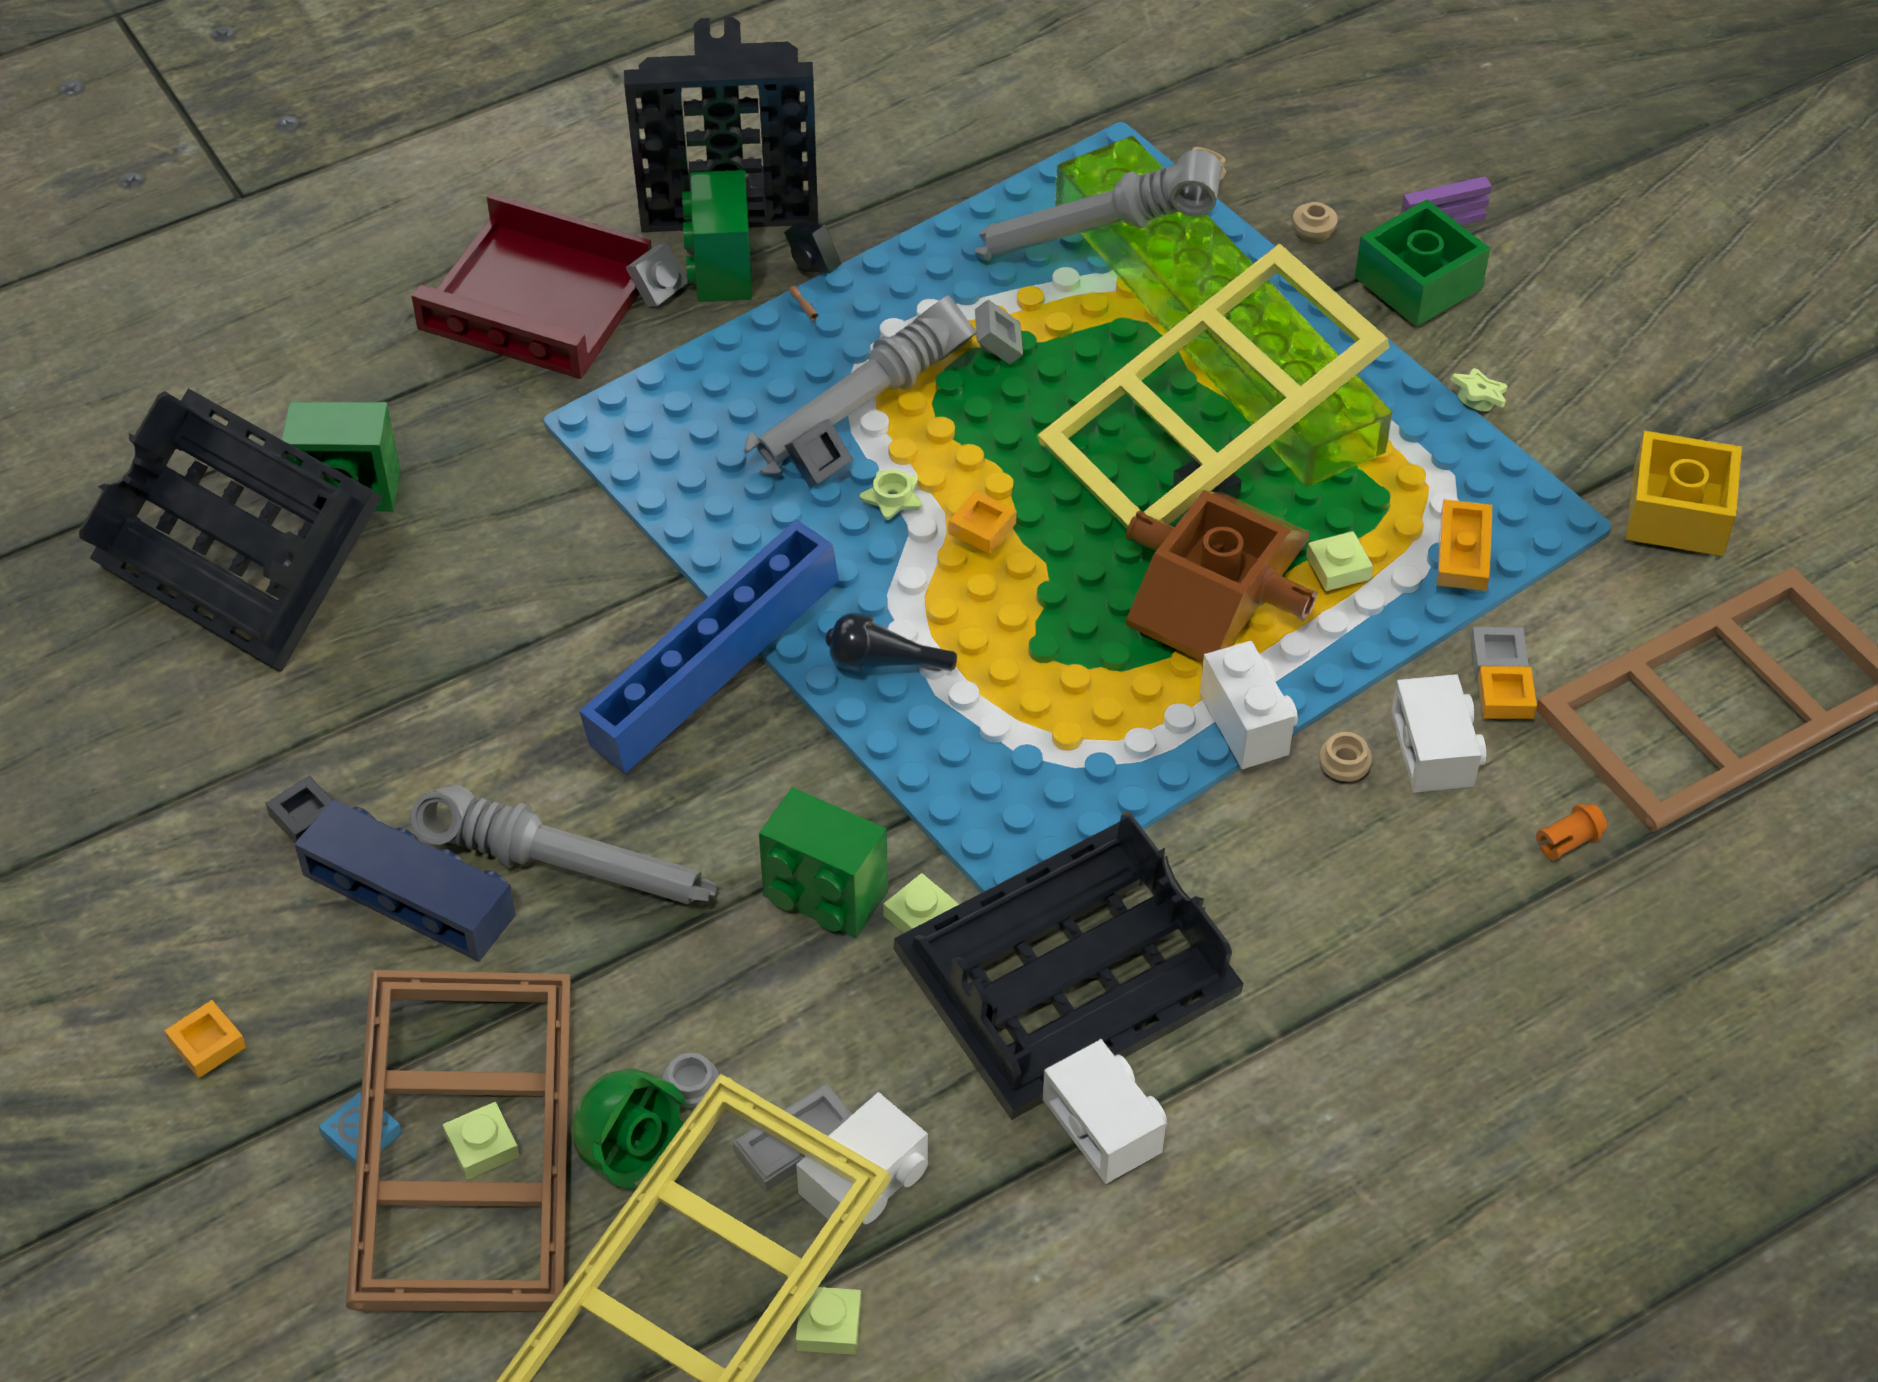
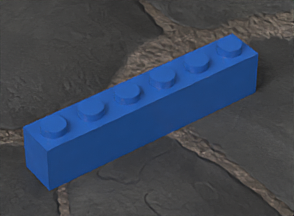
M796 519L579 711L590 747L625 774L839 582L833 544Z

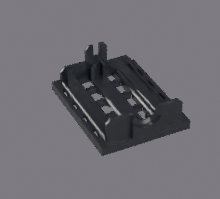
M724 17V35L720 38H714L710 34V18H700L694 23L695 55L647 57L638 65L639 69L624 70V88L641 233L683 231V222H692V219H684L682 192L691 191V172L745 170V174H748L746 177L749 228L793 226L795 223L818 224L813 62H798L797 47L788 41L741 43L740 22L734 17ZM757 85V89H759L763 166L762 158L754 159L749 157L743 159L742 144H760L761 142L760 129H752L751 127L741 129L740 114L759 113L758 98L744 97L739 99V86ZM701 87L702 100L692 99L691 101H683L682 104V88ZM800 91H804L805 101L800 102ZM636 98H641L642 108H637ZM703 115L705 131L696 129L686 132L685 137L684 116ZM801 122H806V132H801ZM639 129H644L645 139L640 138ZM686 142L687 147L706 146L707 161L702 159L689 161L688 169ZM802 152H807V161L802 160ZM643 159L648 160V168H644ZM803 181H808V190H804ZM646 188H651V197H647Z
M189 388L181 400L164 391L156 397L136 434L132 435L129 433V440L134 445L135 450L134 459L129 470L118 482L113 484L104 483L98 486V488L102 489V492L80 528L79 538L96 546L90 557L91 560L272 667L283 671L383 496ZM215 414L228 421L227 425L225 426L213 419V415ZM250 434L264 441V445L261 446L250 440ZM176 449L182 450L197 459L188 468L186 476L166 466ZM289 455L302 462L301 466L299 467L286 460V456ZM208 466L236 481H230L227 488L224 489L222 497L199 485ZM327 476L338 482V488L322 480L323 477ZM245 487L275 503L273 504L268 501L258 518L235 505ZM146 500L165 510L164 514L159 518L156 529L137 517ZM282 508L307 521L301 530L298 531V535L290 531L283 533L272 526ZM180 519L200 530L201 533L196 538V542L192 547L193 550L160 531L170 535L176 522ZM214 540H217L238 552V554L232 560L229 571L196 552L206 556ZM253 561L263 567V576L270 579V583L264 592L234 574L242 577L250 562ZM129 564L141 571L140 576L128 569L126 565ZM164 585L178 593L175 597L162 589V586ZM199 607L214 614L213 619L198 610ZM238 628L239 630L251 636V639H246L239 633L235 632V630Z
M1129 812L1121 814L1120 821L895 937L893 946L896 954L1011 1120L1044 1103V1070L1100 1039L1105 1044H1110L1111 1048L1109 1049L1114 1056L1119 1054L1125 1058L1240 995L1244 985L1229 964L1232 955L1229 942L1205 912L1206 907H1202L1204 899L1197 896L1190 898L1183 891L1169 865L1168 857H1165V848L1159 850ZM1146 885L1153 896L1127 909L1119 896L1138 886ZM1106 902V906L1114 917L1082 933L1074 920L1097 909ZM1061 927L1069 941L1037 957L1028 944ZM1179 929L1189 942L1190 947L1165 960L1154 943ZM1016 948V954L1024 965L991 982L983 968L1015 952ZM1142 953L1151 965V968L1120 984L1109 970L1110 965L1131 954ZM970 972V978L972 979V981L968 983V976ZM1086 978H1097L1107 992L1074 1009L1063 994L1064 990ZM1200 993L1202 998L1190 1004L1192 997ZM1051 1002L1061 1017L1028 1034L1017 1019L1018 1015L1039 1003ZM1155 1018L1157 1022L1145 1028L1146 1023ZM995 1027H1005L1014 1039V1042L1006 1045Z

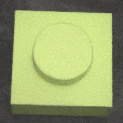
M1354 531L1308 543L1306 557L1325 591L1371 579L1373 565Z
M921 873L883 903V916L905 933L959 905V903Z
M496 1101L443 1124L445 1136L466 1180L520 1157L517 1143Z
M817 1287L798 1315L796 1351L856 1355L861 1290Z

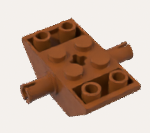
M1205 490L1175 527L1148 516L1143 511H1137L1136 517L1133 516L1128 525L1126 539L1156 552L1152 557L1126 618V626L1203 661L1204 654L1229 647L1260 605L1268 603L1296 616L1302 621L1305 620L1315 604L1317 591L1301 586L1282 577V575L1309 540L1310 532L1227 494Z

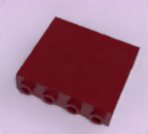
M489 193L487 196L489 220L437 289L420 284L412 294L417 329L582 379L640 295L626 267L652 249L651 240Z

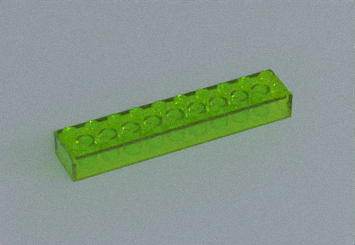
M1132 135L1057 164L1055 206L1114 190L1117 182L1121 181L1125 173L1134 171L1142 175L1163 169V167ZM1178 211L1174 214H1168L1160 218L1157 217L1151 220L1149 226L1138 229L1134 225L1129 226L1121 221L1080 233L1167 331L1253 264L1207 214L1190 216ZM1269 280L1223 315L1300 386L1339 356ZM1208 328L1183 347L1186 353L1251 425L1284 400L1280 394ZM1356 374L1271 442L1269 446L1302 483L1309 487L1386 453L1393 412Z

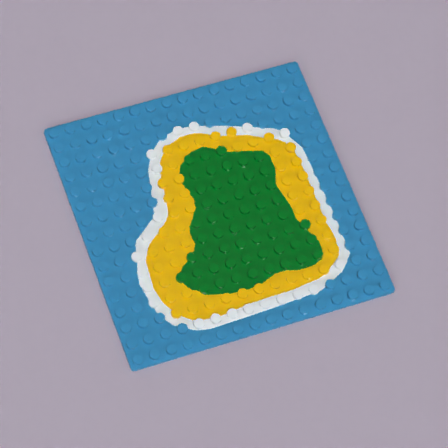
M1123 122L1115 123L842 263L831 273H822L797 286L801 296L818 313L819 316L816 320L812 321L800 307L798 300L793 298L789 291L566 404L547 414L544 418L546 430L704 599H707L796 519L833 544L839 582L764 648L758 656L980 893L1120 821L1121 814L1125 812L1131 813L1143 830L1241 769L1200 695L1203 661L1126 626V618L1156 551L1134 541L1127 540V529L1045 447L1040 445L1037 435L1263 257L1275 245L1217 198L1215 207L1211 212L1202 216L1185 215L1178 211L1174 214H1168L1160 218L1157 217L1151 220L1149 226L1138 229L1134 225L1129 226L1121 221L1001 256L992 255L991 260L988 261L978 258L974 252L976 248L987 246L986 241H982L979 236V232L992 223H1000L1114 190L1117 182L1121 181L1123 174L1131 171L1142 175L1176 165L1133 128ZM1278 273L1223 315L1300 386L1356 343ZM947 295H950L975 330V309L986 300H990L1020 322L1023 355L1010 365L994 353L986 352L977 342L976 335H974L949 356L942 360H937L936 363L929 366L925 371L920 372L916 376L915 384L911 388L906 390L902 388L896 390L887 388L835 424L834 428L853 460L817 485L808 486L791 456L778 465L782 470L778 475L769 476L759 473L768 463L757 447L746 454L743 451L749 434L753 432L757 438L865 364L869 361V354L873 349V343L876 339L882 336L891 337ZM1208 328L1142 380L1152 392L1217 453L1284 400L1280 394ZM1389 339L1390 348L1234 472L1242 480L1241 493L1233 498L1310 532L1309 540L1282 575V577L1301 586L1317 591V598L1310 614H1307V618L1302 621L1286 611L1265 603L1257 608L1229 646L1252 641L1261 658H1267L1271 662L1277 686L1283 696L1288 695L1293 700L1297 710L1298 723L1293 727L1292 736L1601 542L1610 535L1612 527L1609 520L1473 408L1461 402L1456 394ZM1126 393L1068 438L1143 512L1175 487L1173 484L1174 470L1195 460ZM894 469L903 471L908 476H917L918 481L913 492L922 501L919 510H900L890 520H885L878 506L861 501L860 494L873 487V481L878 471ZM974 491L980 492L1016 510V524L990 554L948 534V520ZM1443 499L1493 505L1490 575L1487 591L1436 585L1440 516ZM1188 510L1169 525L1175 527ZM1354 531L1373 565L1372 577L1367 581L1325 591L1306 557L1308 543ZM849 613L870 615L874 617V623L920 645L956 652L957 662L955 670L946 671L921 665L864 667L863 672L846 670L833 662L830 656V648L825 641L826 633L834 627L836 621L843 615Z

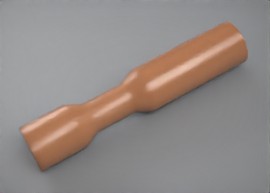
M792 286L789 289V293L798 300L800 307L812 321L816 320L819 316L818 313L801 296L799 289L796 286Z

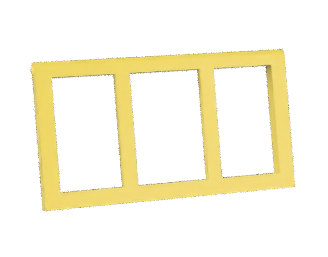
M1278 244L1040 432L1037 438L1040 445L1045 447L1127 529L1132 517H1136V512L1141 510L1068 439L1126 393L1201 465L1144 511L1146 515L1169 525L1188 510L1204 490H1213L1390 348L1389 341L1383 333L1285 247ZM1276 273L1283 277L1356 342L1302 386L1298 385L1223 316ZM1207 328L1284 398L1282 402L1218 453L1142 382L1145 377Z
M720 1074L496 1382H530L582 1309L596 1316L698 1382H753L891 1181L889 1172L744 1088L730 1077ZM726 1109L853 1184L802 1259L674 1182ZM659 1202L664 1203L787 1278L726 1368L721 1367L597 1289Z

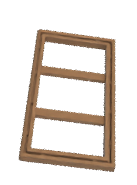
M1791 567L1538 698L1536 711L1636 817L1654 833L1878 711V646L1794 567ZM1788 598L1871 677L1877 685L1826 712L1738 624ZM1719 635L1807 723L1739 759L1651 669ZM1633 680L1720 770L1660 801L1574 710Z
M374 970L370 973L346 1293V1308L349 1310L547 1312L562 1292L564 1285L570 974ZM391 1000L547 1003L545 1073L386 1070ZM385 1094L545 1096L542 1183L379 1181ZM377 1205L542 1207L540 1280L372 1279Z

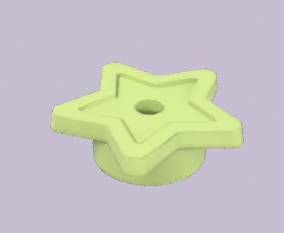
M1473 368L1469 375L1454 373L1450 378L1452 382L1460 386L1458 398L1468 407L1479 411H1489L1493 408L1494 404L1499 407L1505 406L1506 400L1502 394L1506 392L1508 386L1504 383L1488 379L1478 369Z
M900 470L878 471L873 481V487L860 494L862 502L879 507L885 520H890L900 510H919L922 505V501L913 492L917 485L918 477L915 475L908 476Z

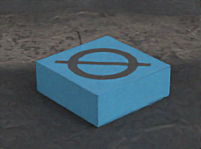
M361 1091L318 1126L321 1137L355 1168ZM385 1110L383 1112L381 1151L402 1134L400 1124Z

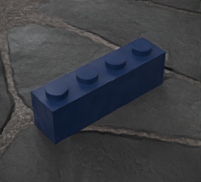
M333 799L294 844L303 876L477 962H480L516 916L510 884L502 876L491 870L483 872L463 862L458 855L450 850H438L419 841L413 833L404 828L394 829L377 821L368 811L360 807L350 808Z

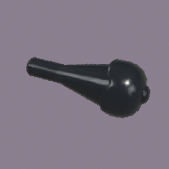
M860 613L843 615L836 621L834 627L826 633L825 641L830 648V656L833 662L846 670L863 672L864 667L921 665L946 671L955 670L957 662L956 652L920 645L874 623V617Z

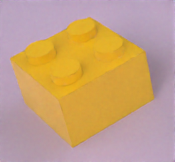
M1644 431L1633 470L1625 540L1724 556L1736 518L1742 446Z

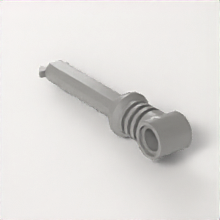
M1190 150L1179 157L1176 165L1142 175L1134 171L1125 173L1121 181L1117 182L1114 190L1000 223L990 224L979 232V236L982 241H986L987 246L976 248L974 252L978 258L988 261L991 260L992 255L1001 256L1121 221L1129 226L1134 225V227L1142 229L1149 226L1151 220L1168 214H1174L1178 211L1190 216L1205 215L1211 212L1216 204L1222 173L1221 162L1208 151Z
M950 295L945 296L891 337L882 336L876 339L873 343V349L869 354V361L760 437L757 438L753 432L749 434L743 449L744 453L746 454L757 447L768 463L759 473L769 476L778 475L782 471L778 465L790 457L784 445L823 420L829 419L834 426L887 388L895 390L911 388L915 384L916 376L920 372L925 371L929 366L936 363L937 360H942L976 335V330Z
M448 784L422 795L415 801L411 810L410 822L414 832L421 840L437 845L444 843L461 847L466 845L467 849H478L479 852L484 854L491 852L492 856L499 858L502 866L512 868L516 863L525 864L532 859H536L686 904H690L694 900L709 901V896H715L718 884L705 878L701 879L702 871L545 826L539 815L532 812L529 804L519 803L514 807L508 805L504 807L502 803H491V800L485 798L479 800L478 796L473 795L468 789L460 785ZM439 802L447 805L453 815L451 826L442 823L437 814Z

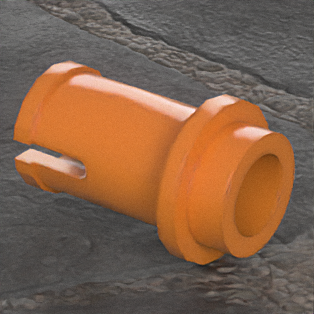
M1580 803L1573 806L1570 815L1546 828L1538 830L1536 840L1537 842H1542L1545 839L1549 840V842L1542 844L1539 848L1548 859L1555 861L1587 841L1590 843L1600 841L1602 833L1607 830V821L1603 812L1595 804L1584 805Z

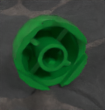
M630 1068L604 1074L594 1081L581 1096L573 1114L571 1133L579 1157L589 1169L609 1183L626 1189L638 1187L632 1182L639 1181L650 1171L685 1123L679 1119V1103L686 1106L684 1096L673 1083L657 1075Z

